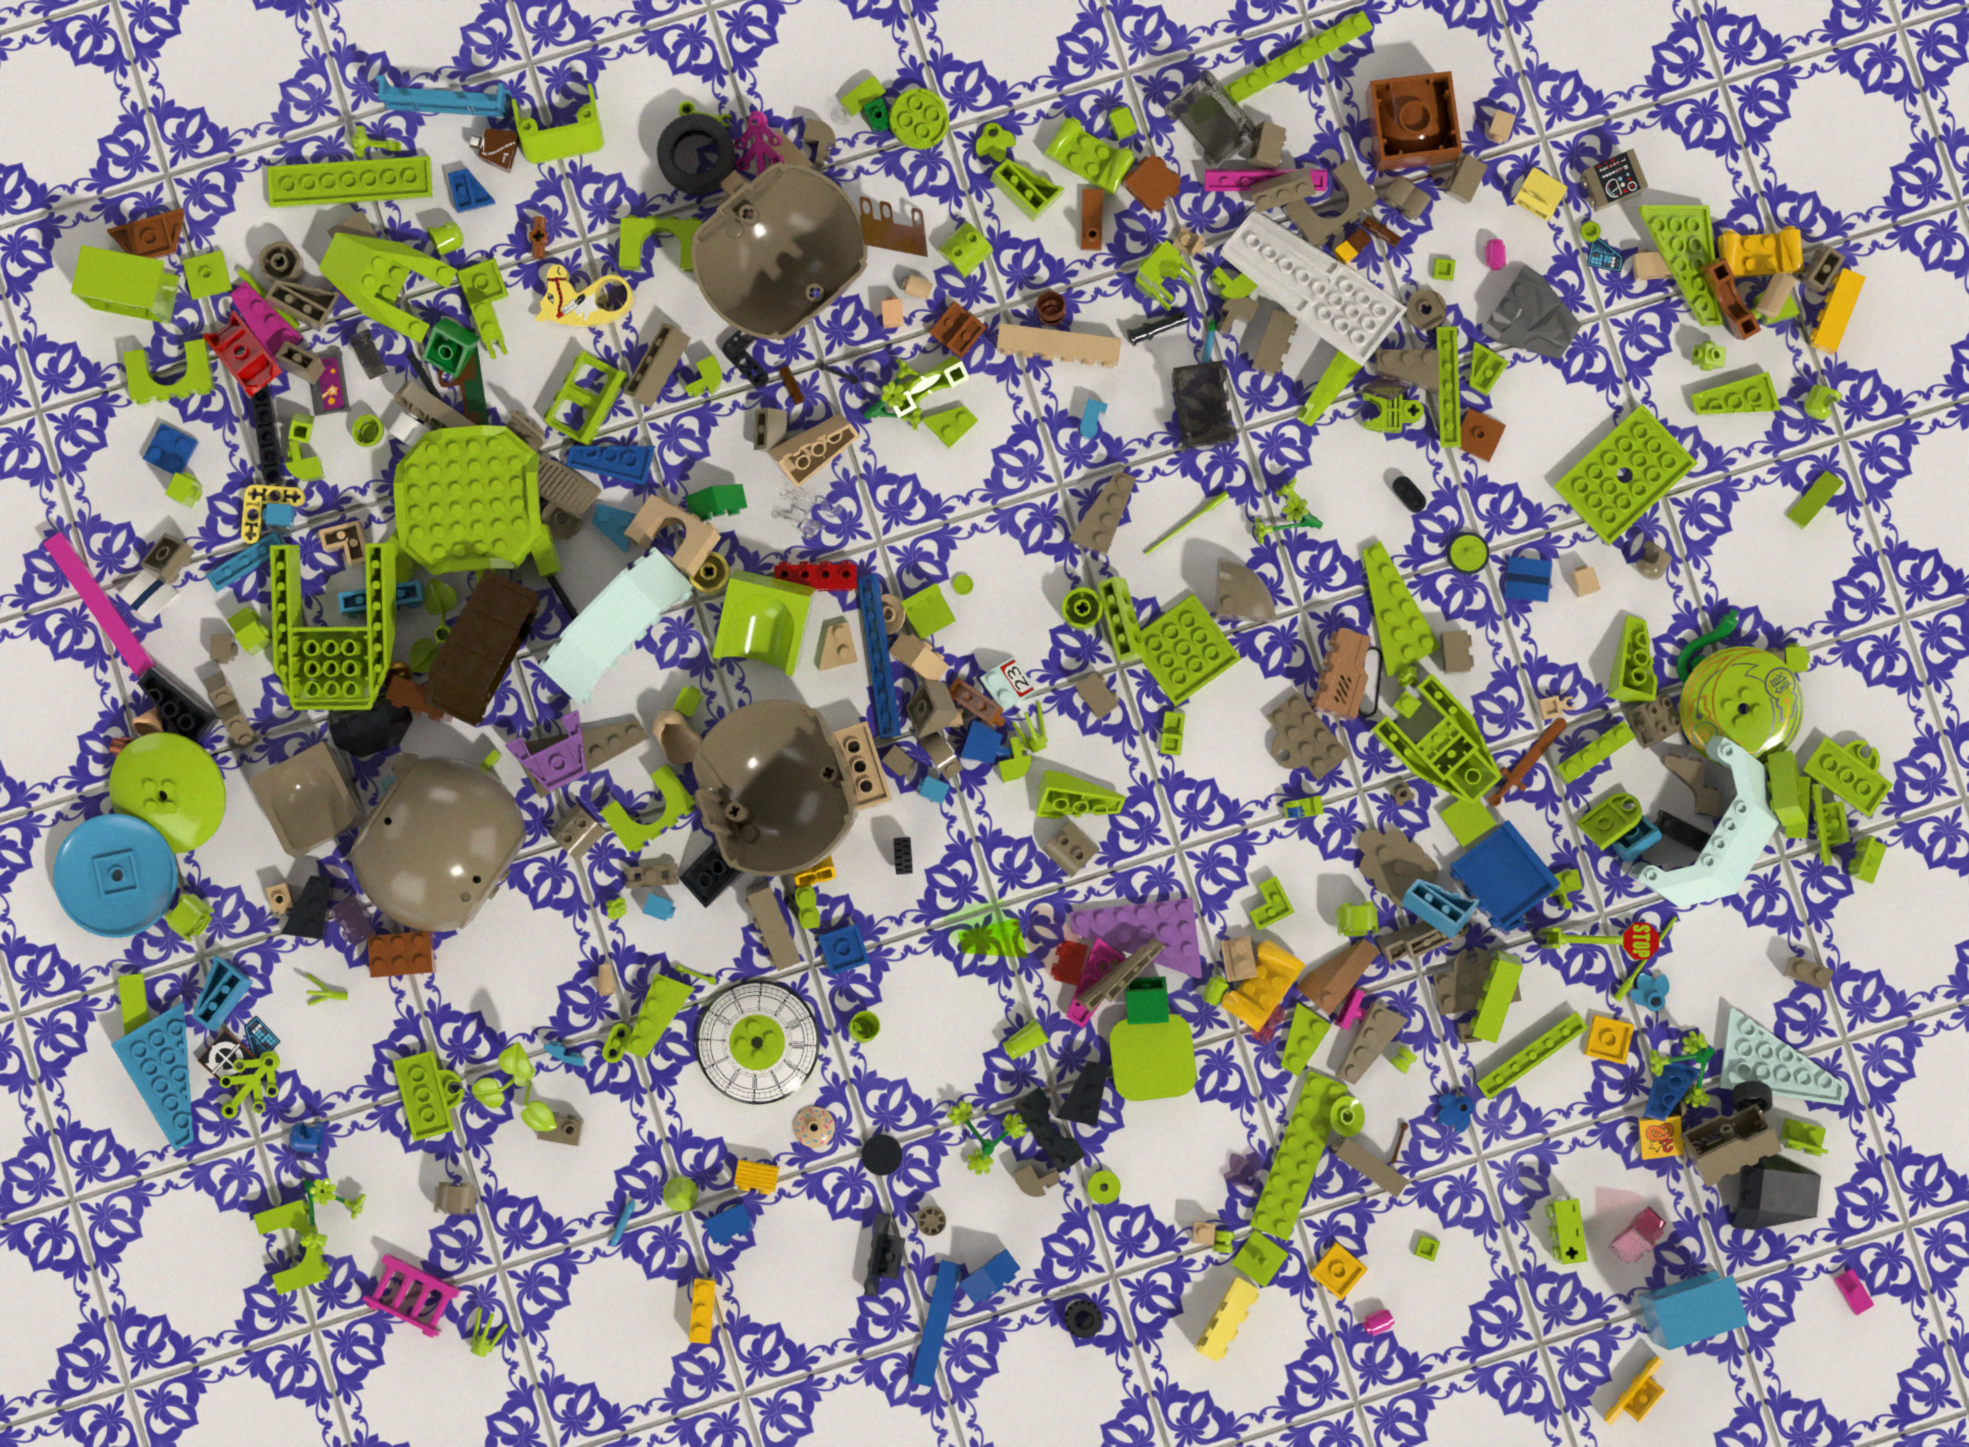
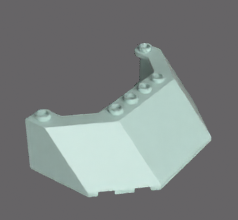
M655 547L648 552L650 555L647 558L641 556L632 564L634 568L630 571L625 568L574 619L559 636L562 639L559 644L557 642L554 643L547 652L550 657L547 660L543 659L538 665L579 705L582 703L587 704L593 698L591 693L602 675L607 670L611 671L618 664L617 659L621 655L626 656L633 649L631 645L636 640L641 641L647 635L646 630L651 625L654 627L662 619L660 615L678 601L684 600L686 602L694 594L692 592L695 589L693 585Z
M1712 735L1706 746V753L1710 758L1732 771L1737 795L1694 865L1665 872L1654 865L1637 862L1632 866L1627 875L1678 907L1736 894L1779 824L1775 811L1772 812L1770 807V799L1773 798L1772 793H1769L1767 781L1769 779L1765 766L1742 747L1722 736Z

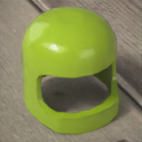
M445 222V225L438 228H433L432 226L426 228L428 236L440 256L455 251L463 245V233L455 222Z
M1813 385L1804 402V411L1814 419H1828L1832 414V411L1828 409L1829 405L1833 402H1840L1842 394L1825 386Z
M870 1011L858 1012L849 1023L848 1031L851 1038L858 1043L872 1041L880 1031L879 1018Z

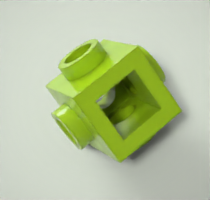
M1703 341V344L1694 345L1692 365L1700 367L1702 371L1724 368L1726 347L1715 345L1714 341Z

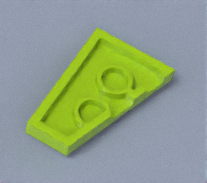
M1298 1002L1296 1003L1280 1066L1297 1077L1332 1026Z

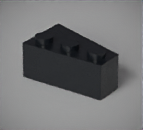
M310 875L281 934L326 940L335 879Z
M1087 1061L1055 1118L1096 1126L1109 1065Z

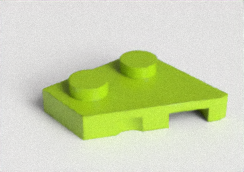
M1475 342L1469 387L1487 397L1508 366L1509 361Z
M961 406L926 417L922 422L950 449L978 422V419L965 406Z

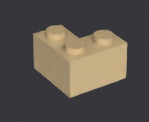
M359 520L319 530L322 547L325 552L330 553L344 549L350 567L366 565L365 544H367L363 523Z
M902 632L888 653L899 662L911 668L924 680L939 681L949 667L943 661L945 657L937 651L932 652L933 647L925 641L920 643L921 640L915 635L911 634L908 636Z

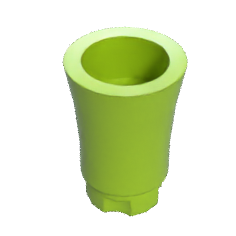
M1034 1017L1026 1026L1009 1037V1040L1002 1043L1011 1059L1015 1060L1019 1056L1022 1057L1031 1050L1050 1042V1040Z

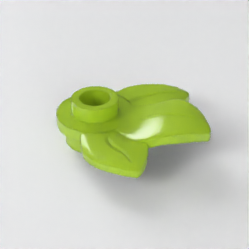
M994 122L988 123L983 128V135L976 142L977 155L982 157L989 153L994 160L1002 162L1006 156V147L1016 145L1015 138L1011 132L1002 130L999 124ZM994 130L997 134L990 136L989 131Z

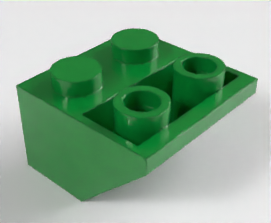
M1166 976L1134 978L1125 988L1128 1025L1169 1023Z

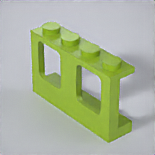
M583 350L581 355L577 354L573 362L575 366L572 372L566 374L562 390L558 389L553 398L555 403L552 408L548 407L543 418H545L544 422L547 426L585 446H591L628 375L620 369L617 370L588 355ZM585 364L608 375V379L599 395H594L575 385V380ZM565 400H570L589 411L579 431H575L555 419Z

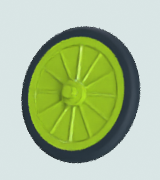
M1460 533L1453 537L1448 544V562L1455 571L1461 574H1476L1483 570L1489 561V546L1485 539L1476 533Z

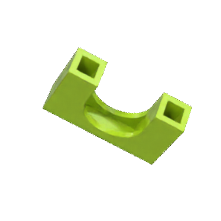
M626 215V218H621L620 270L641 271L642 246L645 240L651 234L663 231L673 234L680 241L681 272H694L691 257V248L694 242L691 238L697 228L703 224V221L697 217H687V220H679V217L668 216L667 219H658V216H646V219L638 218L636 215Z
M200 339L184 342L187 371L178 383L169 386L159 385L152 378L147 351L140 349L123 352L130 400L135 404L137 403L138 406L150 404L149 401L167 402L172 397L185 399L189 398L190 394L198 393L199 396L210 394V391L216 390L207 341Z
M542 524L544 538L531 550V553L533 554L540 577L546 578L564 571L550 527L547 524ZM489 569V570H491V571H493V572H495V573L501 575L499 569ZM485 570L474 571L478 582Z
M667 763L650 775L666 800L664 814L658 821L649 825H641L634 822L617 800L600 811L601 815L630 853L632 851L635 853L639 852L645 847L644 843L649 839L654 841L661 836L662 833L660 831L665 827L670 829L679 822L677 819L684 814L686 817L695 811L694 806L696 803Z
M305 1199L253 1215L259 1235L280 1228H291L298 1231L303 1237H306V1234L309 1233V1227H311L309 1202H306ZM318 1244L316 1248H310V1245L306 1246L305 1257L298 1266L272 1275L278 1295L329 1279L328 1274L331 1271L328 1262H324L322 1256L324 1254L323 1246Z

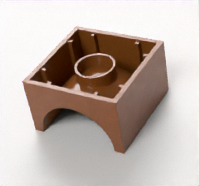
M1451 71L1370 81L1365 92L1376 172L1453 163L1459 158L1462 152V143Z

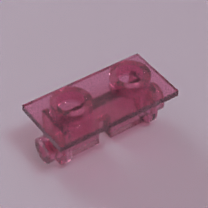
M1278 1004L1259 1033L1253 1029L1251 1037L1267 1045L1275 1035L1274 1030L1277 1025L1283 1021L1286 1009Z

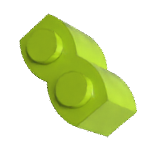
M812 886L797 888L795 899L800 908L799 920L804 930L820 927L821 917L816 908L817 895Z

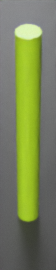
M241 268L237 274L266 301L268 292L244 268ZM271 306L294 330L300 327V324L293 317Z

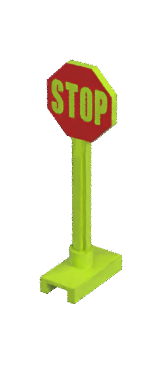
M1633 922L1622 933V936L1566 935V933L1561 932V928H1541V932L1547 933V944L1541 945V949H1560V945H1565L1566 943L1622 945L1623 950L1633 960H1648L1659 949V934L1649 923Z

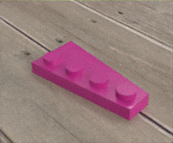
M245 281L230 295L257 340L277 364L275 355L285 341L297 345L303 339Z
M1098 937L1094 941L1065 1015L1082 1028H1084L1098 1006L1090 1013L1075 998L1103 977L1102 974L1110 970V961L1118 959L1119 963L1126 959V957ZM1107 963L1108 968L1106 971L1101 972L1099 966Z

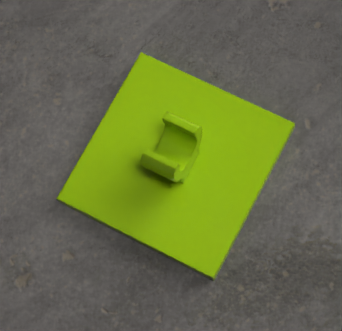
M1254 1230L1231 1264L1265 1288L1289 1254Z

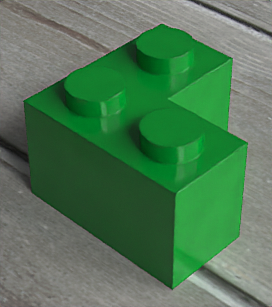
M743 484L710 486L686 496L689 513L697 515L701 522L710 521L712 516L720 517L725 515V513H728V516H735L740 514V510L748 508Z

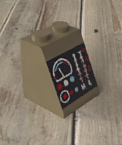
M1630 149L1585 169L1580 177L1582 187L1586 188L1589 194L1587 196L1589 205L1594 207L1595 212L1640 196L1648 187L1634 149Z

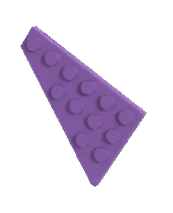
M1193 898L1070 912L1072 933L1093 941L1098 937L1109 946L1129 954H1133L1142 945H1145L1155 937L1165 945V948L1151 962L1195 978H1202Z

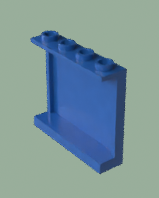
M1509 820L1505 821L1498 830L1455 863H1450L1449 866L1451 877L1455 881L1459 880L1463 885L1462 890L1468 897L1472 896L1480 900L1477 909L1481 913L1485 912L1489 917L1488 922L1495 930L1498 928L1500 932L1558 889L1561 884Z

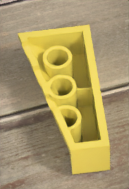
M1235 1275L1194 1347L1197 1352L1216 1362L1219 1358L1223 1359L1228 1351L1226 1346L1229 1340L1233 1341L1239 1332L1236 1329L1240 1322L1244 1323L1249 1314L1247 1311L1249 1305H1254L1259 1297L1257 1293L1259 1289Z

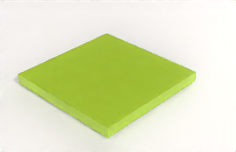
M1194 593L1140 631L1147 656L1140 658V660L1175 707L1241 660L1239 654Z

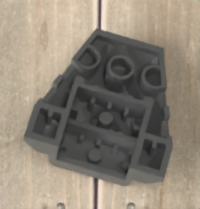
M1524 265L1480 332L1498 344H1508L1515 346L1517 349L1530 350L1536 354L1559 360L1582 325L1544 277L1527 265Z

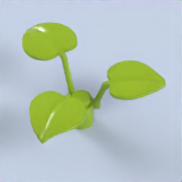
M432 578L429 581L424 592L426 601L424 606L427 612L431 615L442 613L441 622L439 623L440 627L434 632L436 644L429 638H422L412 645L410 651V667L412 672L425 673L430 671V667L441 648H438L440 642L444 643L452 630L450 626L444 624L445 611L454 609L457 603V594L450 585L436 578Z
M518 1041L503 1050L498 1057L501 1069L507 1074H513V1078L500 1088L494 1078H481L473 1085L472 1094L483 1105L489 1108H497L505 1100L504 1094L501 1091H504L512 1083L519 1087L527 1086L524 1100L525 1109L521 1112L522 1120L528 1127L537 1131L553 1130L558 1125L554 1120L551 1109L542 1101L534 1100L528 1104L530 1089L533 1085L531 1080L535 1076L536 1071L530 1065L529 1059Z

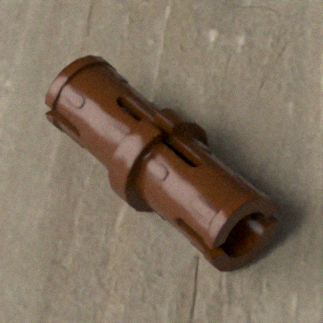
M1369 215L1361 225V227L1376 235L1375 238L1378 240L1379 238L1393 246V248L1397 246L1402 238L1389 230L1387 225L1380 224Z

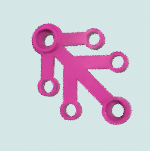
M754 111L749 115L748 128L742 137L734 140V147L737 150H744L748 146L749 139L754 134L755 141L745 156L736 161V167L738 170H747L750 167V162L756 155L758 176L766 170L765 154L770 158L771 165L776 164V158L784 164L783 156L778 155L763 140V133L768 137V142L773 147L782 144V137L767 125V117L760 111Z

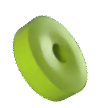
M1102 1170L1090 1177L1087 1189L1090 1197L1095 1202L1109 1204L1119 1196L1121 1185L1115 1174ZM1106 1183L1108 1185V1189L1106 1191H1102L1100 1189L1101 1184Z

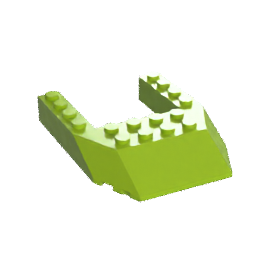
M395 543L365 544L367 626L302 627L300 545H270L273 669L283 683L284 692L289 696V702L293 710L372 709L390 667L397 627Z

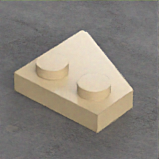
M849 622L829 626L819 670L824 671L858 662Z

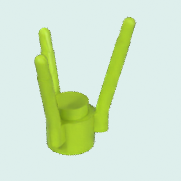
M1040 701L1037 702L1041 736L1040 733L1036 734L1027 712H1024V716L1032 735L1028 737L1029 741L1017 724L1012 722L1016 732L1025 743L1027 750L1031 749L1032 753L1047 748L1046 742H1048Z
M478 1308L473 1338L470 1342L472 1345L470 1351L475 1355L486 1357L487 1352H492L494 1345L508 1325L504 1324L489 1344L490 1340L486 1336L494 1318V1313L490 1314L482 1336H478L482 1308Z

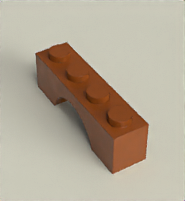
M1716 258L1700 267L1735 338L1745 340L1761 331L1753 312L1746 307L1734 284L1735 276L1726 258Z

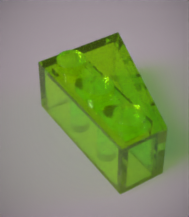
M1018 918L958 933L963 954L1028 958Z

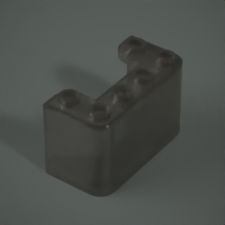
M1222 361L1175 367L1172 370V387L1183 453L1232 446L1236 441V426H1232L1229 423L1232 422L1231 409L1227 410L1226 402H1229L1228 389L1224 390L1223 385L1226 382V378H1228L1226 366L1222 365Z

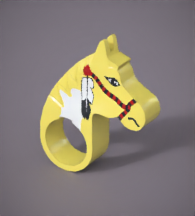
M553 265L547 272V293L543 300L540 301L542 311L535 317V320L538 322L551 320L561 325L573 327L607 325L619 320L632 309L635 300L634 291L630 284L622 277L606 275L582 292L577 293L574 286L569 283L570 274L567 269L562 265ZM610 282L622 283L627 290L626 303L616 311H606L598 305L600 290Z

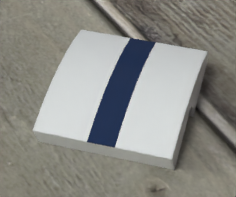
M144 569L118 595L151 623L161 610L167 608L180 593L173 586L163 583Z

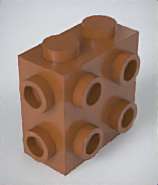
M1152 154L1149 158L1145 156L1138 165L1140 167L1135 172L1131 170L1124 177L1125 181L1123 187L1151 215L1155 211L1159 213L1166 206L1165 201L1170 197L1173 199L1181 191L1179 188L1182 183L1180 176L1175 171H1170L1166 167V162L1158 156L1156 158Z

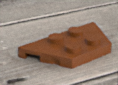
M183 208L113 227L107 229V232L127 254L152 259L162 258L177 253L185 211Z

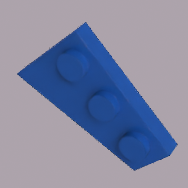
M1677 1062L1664 1065L1662 1075L1656 1076L1655 1074L1644 1116L1665 1122L1700 1073V1069Z

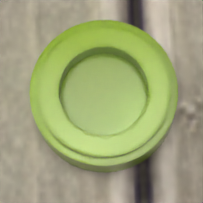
M1594 221L1585 222L1580 229V237L1589 243L1596 241L1601 233L1600 226Z

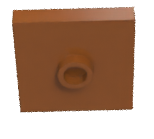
M1469 408L1460 426L1461 447L1457 449L1489 463L1506 425Z

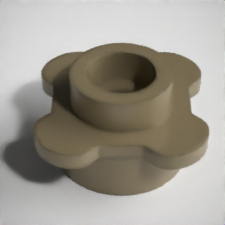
M1402 782L1399 787H1393L1390 790V794L1394 796L1398 806H1403L1404 802L1411 801L1415 797L1414 793L1410 791L1407 782Z

